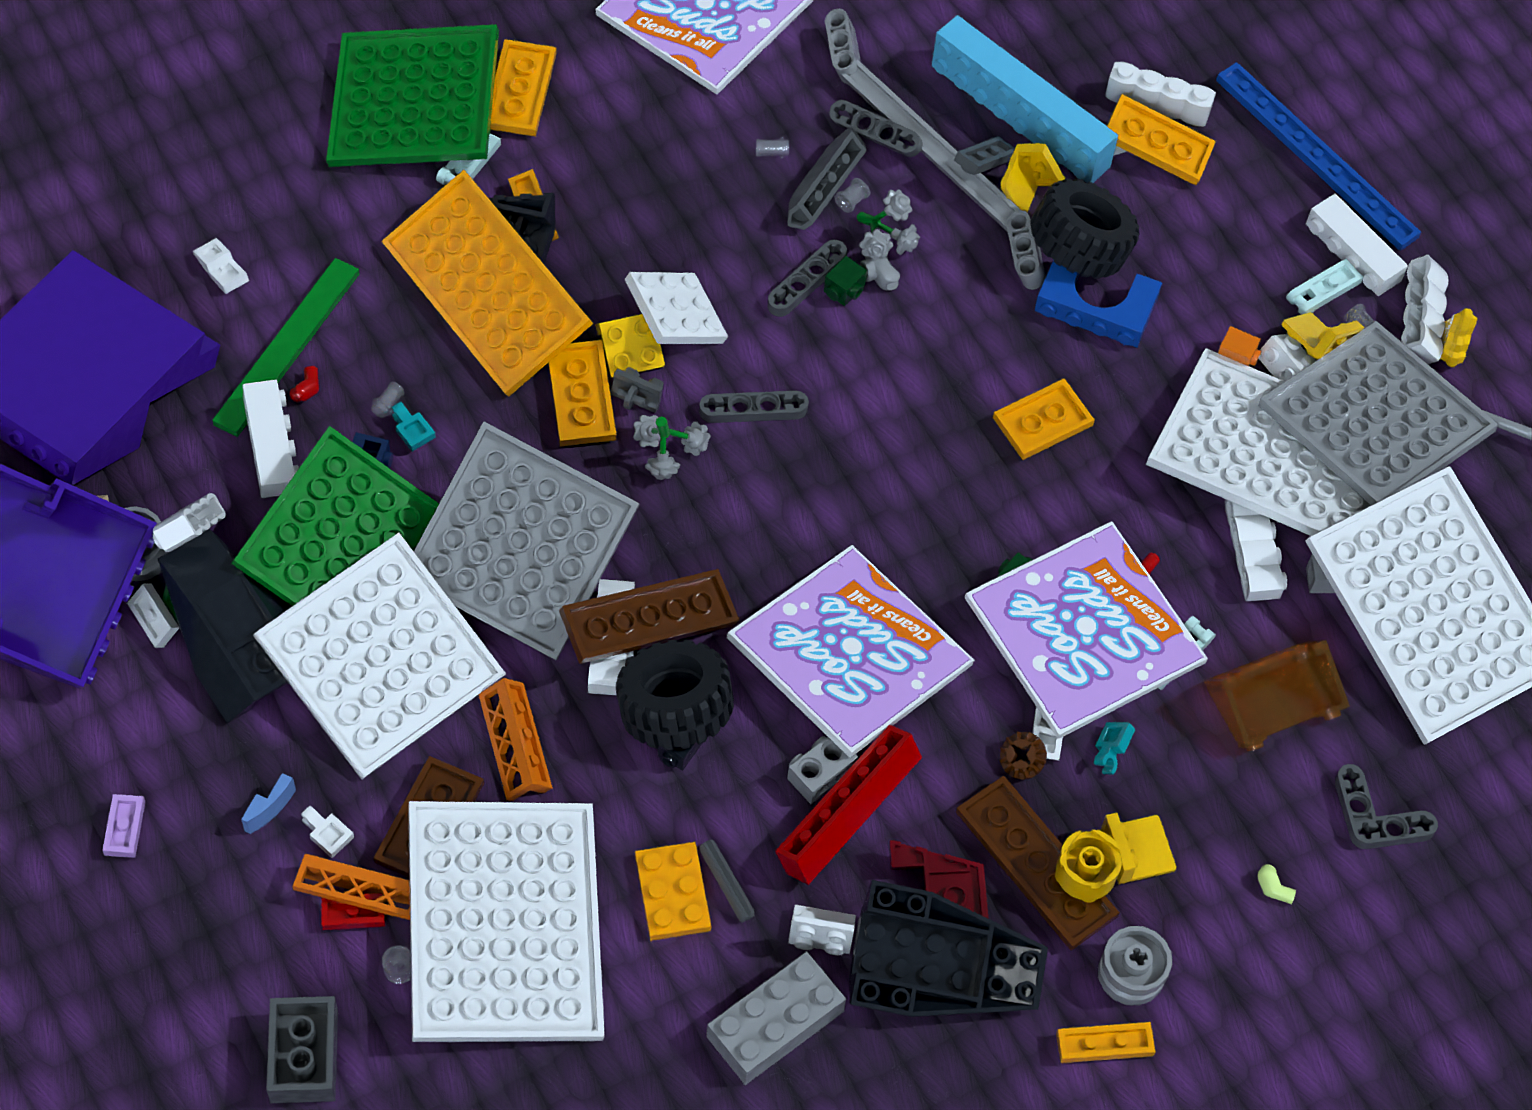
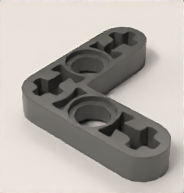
M1353 764L1344 765L1339 769L1335 777V786L1350 839L1356 847L1372 849L1423 842L1433 837L1438 828V821L1432 813L1428 811H1415L1376 817L1363 771ZM1346 774H1349L1351 779H1356L1352 787L1349 780H1344ZM1353 800L1362 802L1365 806V811L1361 813L1353 811L1349 802ZM1419 821H1422L1423 825L1429 826L1426 831L1422 827H1415ZM1390 823L1398 825L1402 830V834L1400 836L1390 835L1386 830V825ZM1361 829H1364L1366 833H1372L1369 839H1366L1363 834L1359 835Z

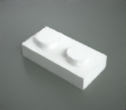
M142 584L127 604L154 647L161 648L173 637L179 626L153 585Z

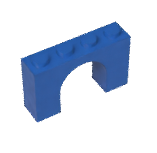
M1053 260L1038 294L1034 311L1046 317L1064 321L1071 326L1089 330L1098 336L1114 339L1123 345L1138 348L1159 297L1162 282L1136 274L1130 291L1123 302L1109 308L1095 307L1085 302L1076 291L1075 284L1080 273H1072L1066 267L1054 263Z

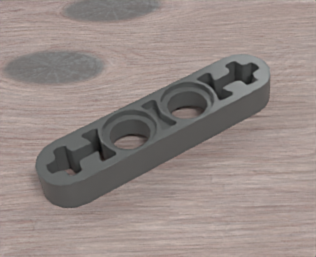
M845 100L836 101L830 108L831 119L842 128L848 129L852 127L858 135L907 157L916 156L922 150V140L913 130ZM846 110L853 116L852 121L846 116L840 117L838 112ZM862 118H871V124L867 129H859L858 124ZM886 127L893 128L891 138L887 140L881 139L883 129ZM900 136L906 141L913 140L914 146L906 147L903 142L899 141Z
M830 240L820 247L771 291L768 296V311L774 316L782 317L795 309L825 281V276L846 256V245L839 240ZM820 266L824 271L821 274H813L809 271V268ZM801 282L806 287L803 290L797 291L791 287V284ZM785 299V305L782 303L775 304V301L781 302Z
M801 391L709 394L701 399L699 414L704 421L709 423L801 419L807 414L809 400ZM769 401L776 407L772 411H765L760 405L763 402ZM740 402L744 403L748 408L744 412H737L732 406ZM781 402H784L783 410H780ZM792 402H798L799 408H794ZM724 404H728L727 412H724ZM709 405H714L715 412H710Z

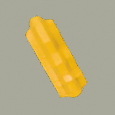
M1465 308L1445 321V329L1442 335L1443 352L1441 359L1449 367H1455L1457 364L1464 362L1471 335L1477 322V317L1473 315L1471 309Z

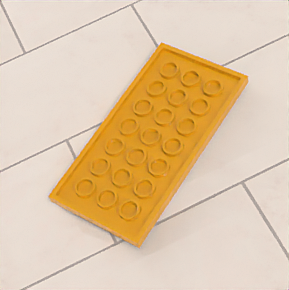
M465 170L461 171L382 240V243L508 397L593 324Z

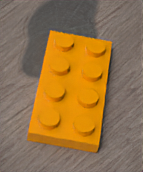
M504 40L495 74L490 130L536 137L557 54L556 47Z
M1123 94L1119 97L1107 124L1108 128L1118 134L1116 146L1195 186L1200 181L1216 142Z
M602 340L570 343L548 362L560 446L615 441L616 429Z

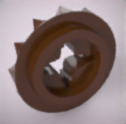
M1016 732V734L1006 737V741L1000 747L999 761L1004 771L1016 779L1032 778L1045 766L1047 759L1046 747L1038 736L1030 732ZM1015 747L1022 750L1029 749L1026 755L1031 762L1030 764L1021 759L1016 762L1018 754Z

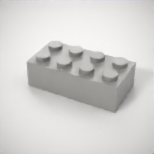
M805 952L707 1024V1038L741 1081L747 1085L842 1014L846 998L809 953Z

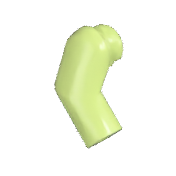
M1269 864L1263 865L1257 875L1263 893L1268 897L1292 904L1296 890L1281 885L1274 866Z

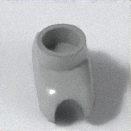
M865 256V260L860 262V266L867 270L866 282L875 280L881 289L888 291L895 290L898 287L900 273L894 269L887 257H879V259L873 260L870 256Z

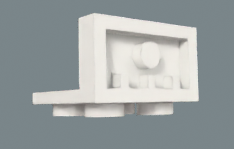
M795 905L788 943L794 944L795 947L803 950L818 948L832 955L850 954L856 915Z

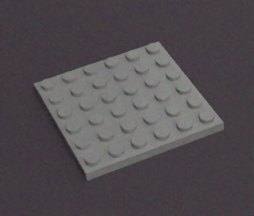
M1377 321L1260 398L1258 404L1259 407L1371 506L1441 471L1493 434L1499 425Z
M483 422L417 544L414 553L455 607L557 660L569 639L559 613L560 608L564 605L590 599L640 504L498 428Z

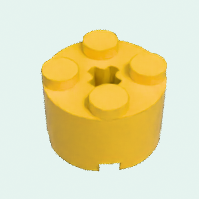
M1099 830L1078 831L1071 834L1064 842L1056 863V880L1065 892L1084 902L1091 903L1096 899L1104 897L1113 888L1122 867L1118 844L1111 836Z

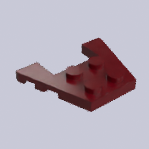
M896 840L889 841L891 870L923 869L925 891L934 892L988 918L984 864L948 854L934 853L918 846H908Z

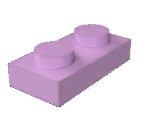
M113 794L102 850L104 856L136 857L145 806L144 796Z

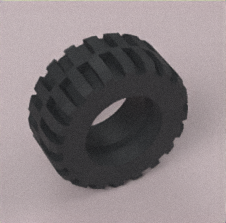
M1064 179L1052 184L1046 191L1030 221L1032 236L1035 237L1037 246L1043 249V253L1047 257H1051L1057 265L1066 267L1072 273H1080V276L1105 278L1119 272L1137 244L1140 235L1139 224H1137L1135 215L1131 214V209L1124 205L1118 196H1113L1104 187H1097L1095 183H1086L1081 179L1073 181L1071 179Z
M668 640V643L664 644L658 642L652 644L649 649L643 648L639 650L636 654L637 656H631L626 661L625 667L621 668L617 676L615 689L622 723L626 731L634 736V739L642 744L647 742L649 747L658 749L660 746L665 750H674V747L686 749L690 748V745L694 743L702 744L706 742L707 737L711 736L713 738L720 732V727L724 728L730 719V715L733 713L734 697L728 665L718 652L710 649L703 643L699 642L697 645L692 640H684V642ZM687 691V693L676 697H662L673 692Z

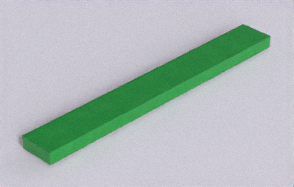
M337 258L332 261L212 420L214 426L235 437L240 435L248 424L243 401V384L277 380V383H279L360 275L358 268Z

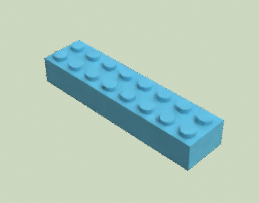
M960 16L954 17L936 33L932 67L939 74L946 76L959 89L966 91L976 102L983 104L997 118L1003 119L1017 133L1024 135L1033 144H1046L1055 161L1073 172L1078 179L1086 183H1094L1111 167L1118 134Z

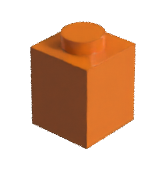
M1230 326L1220 345L1218 354L1250 366V364L1255 366L1262 352L1257 349L1261 339Z

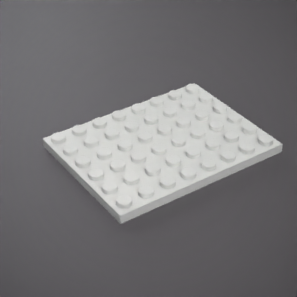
M1205 348L1146 465L1310 536L1371 506L1258 406L1260 398L1285 381Z
M1450 466L1305 540L1424 745L1532 687V603Z
M409 801L412 1042L603 1041L604 1017L593 804Z

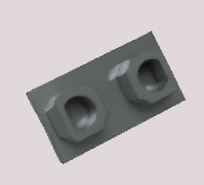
M630 367L624 371L617 368L613 375L614 382L610 395L624 400L623 407L628 410L635 404L656 413L662 396L663 381L657 378H652L649 381L640 378L637 370Z

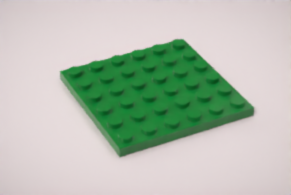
M497 24L342 33L326 158L328 166L487 159L499 37Z
M329 426L231 564L291 606H294L397 533L401 534L414 552L439 503Z

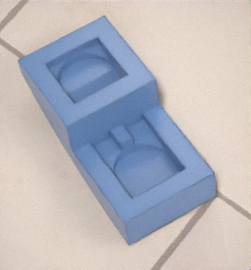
M282 773L268 798L258 794L255 795L241 819L245 832L251 834L260 829L285 807L296 791L292 777Z

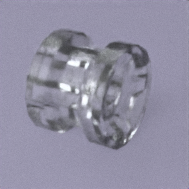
M393 946L382 957L384 974L390 982L402 984L411 979V951L404 946Z

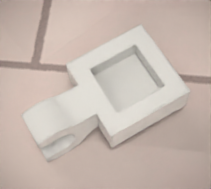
M311 806L301 813V816L304 817L302 819L303 823L314 830L310 833V839L331 858L354 838V833L333 814L324 819Z

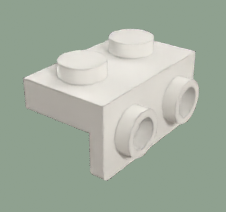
M1288 334L1271 336L1260 349L1262 352L1259 360L1273 377L1285 382L1316 361L1307 354L1299 341L1292 339Z

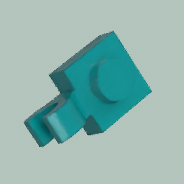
M402 402L391 407L394 412L392 417L398 423L395 426L396 432L411 452L436 438L435 431L420 412L412 416Z
M1106 722L1095 745L1099 753L1094 758L1095 765H1105L1102 770L1103 774H1114L1118 766L1117 754L1125 753L1135 732V728L1129 722Z

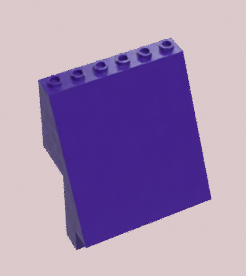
M72 250L0 319V440L61 480L74 485L138 449L150 402L215 368L220 344L207 337L204 332Z
M0 464V660L79 689L83 688L85 683L90 685L97 672V668L93 667L97 656H104L110 642L105 639L110 628L116 629L122 613L117 612L122 601L128 602L134 586L130 585L133 575L139 576L145 565L146 559L142 558L146 547L151 549L154 544L153 528L157 523L57 478L49 486Z

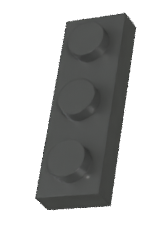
M995 137L958 151L953 161L958 163L966 173L976 175L1009 162L1015 148L1000 137Z

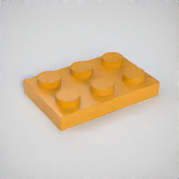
M1065 378L1003 407L993 414L994 421L1022 460L1092 427L1095 421Z
M690 842L635 851L650 941L711 931L710 916L696 843Z

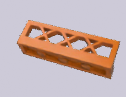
M502 678L478 695L506 799L514 801L528 791L546 793L553 787L524 683ZM498 693L500 700L496 710H493L490 698ZM502 718L505 719L507 725L503 737L500 736L498 730ZM509 744L512 745L514 750L510 763L507 762L505 756ZM516 771H518L522 784L514 789L513 779Z
M309 854L304 855L293 884V890L410 920V907L406 910L395 907L393 903L395 901L410 905L409 880ZM306 878L319 883L310 885L303 883V880ZM333 886L349 890L344 893L335 891ZM363 893H382L383 896L372 901L365 899Z

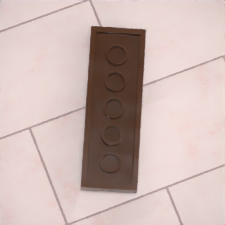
M719 569L564 605L559 610L579 664L650 647L658 642L662 644L668 642V640H678L734 626L740 621Z
M1002 776L957 807V815L1070 951L1118 918L1120 912L1106 896L1088 903L1069 895L1060 886L1055 878L1056 863L1063 845L1005 776Z

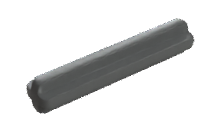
M708 840L700 845V853L739 921L745 922L754 916V909L715 841Z

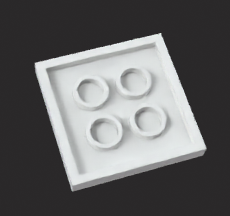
M629 272L626 276L625 281L657 344H723L728 338L695 273Z

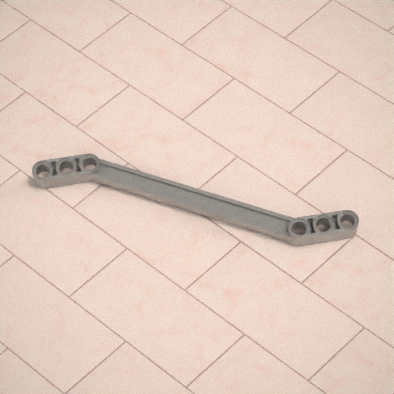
M843 9L830 11L825 18L832 64L841 81L854 89L884 118L913 130L919 135L923 143L921 152L1008 232L1015 269L1023 285L1031 290L1041 287L1046 275L1040 247L1035 243V237L1031 233V219L1028 213L1017 207L1010 199H1007L982 173L976 175L966 173L958 163L953 161L958 151L861 63L855 28L846 11Z

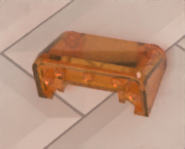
M1326 640L1307 641L1293 645L1204 681L1208 693L1239 748H1246L1247 751L1263 747V741L1268 738V735L1314 717L1323 716L1324 720L1339 717L1342 715L1340 710L1350 707Z

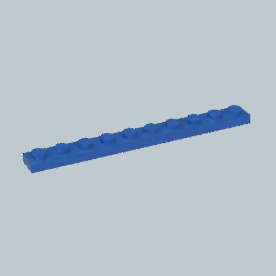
M1234 63L1218 74L1216 81L1399 251L1419 238L1421 231L1239 63Z

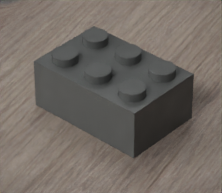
M335 996L270 998L267 1093L271 1103L336 1101L338 1008Z

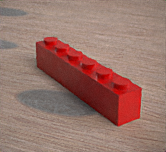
M889 724L775 850L787 875L809 885L921 760L922 756L911 733Z

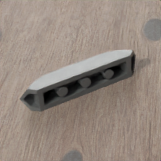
M849 127L826 148L793 193L788 208L787 225L789 227L805 230L811 226L867 151L860 136L852 127Z

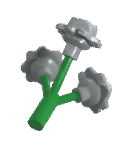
M901 190L888 191L887 197L883 199L884 204L887 206L884 208V211L876 216L865 212L858 213V222L869 225L871 232H866L864 239L859 243L860 248L863 249L862 254L864 256H870L873 260H877L879 257H887L888 251L893 247V243L889 241V234H891V238L897 240L896 251L899 255H902L904 251L912 252L916 248L920 236L916 233L917 228L915 225L912 224L908 229L906 228L901 231L897 228L892 229L886 226L880 220L887 215H892L895 221L900 219L905 221L908 219V214L912 212V207L910 206L909 197L903 194ZM876 228H880L889 234L882 233L880 230Z
M641 415L640 421L633 424L635 429L633 438L636 441H640L641 447H657L660 441V450L657 452V457L648 459L645 465V469L649 470L659 480L669 479L672 477V474L678 473L680 464L675 462L673 457H669V452L666 450V438L670 435L682 438L681 443L685 445V453H692L694 456H698L700 451H706L710 439V434L707 433V426L700 425L698 422H693L691 427L687 426L684 432L669 429L667 419L657 415L650 417Z

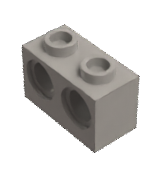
M822 736L812 745L809 752L805 755L802 753L798 754L791 760L787 779L812 804L832 789L858 760V756L855 754L849 758L829 737ZM828 754H834L839 759L829 760L825 756ZM809 771L813 772L816 776L807 778L803 773Z

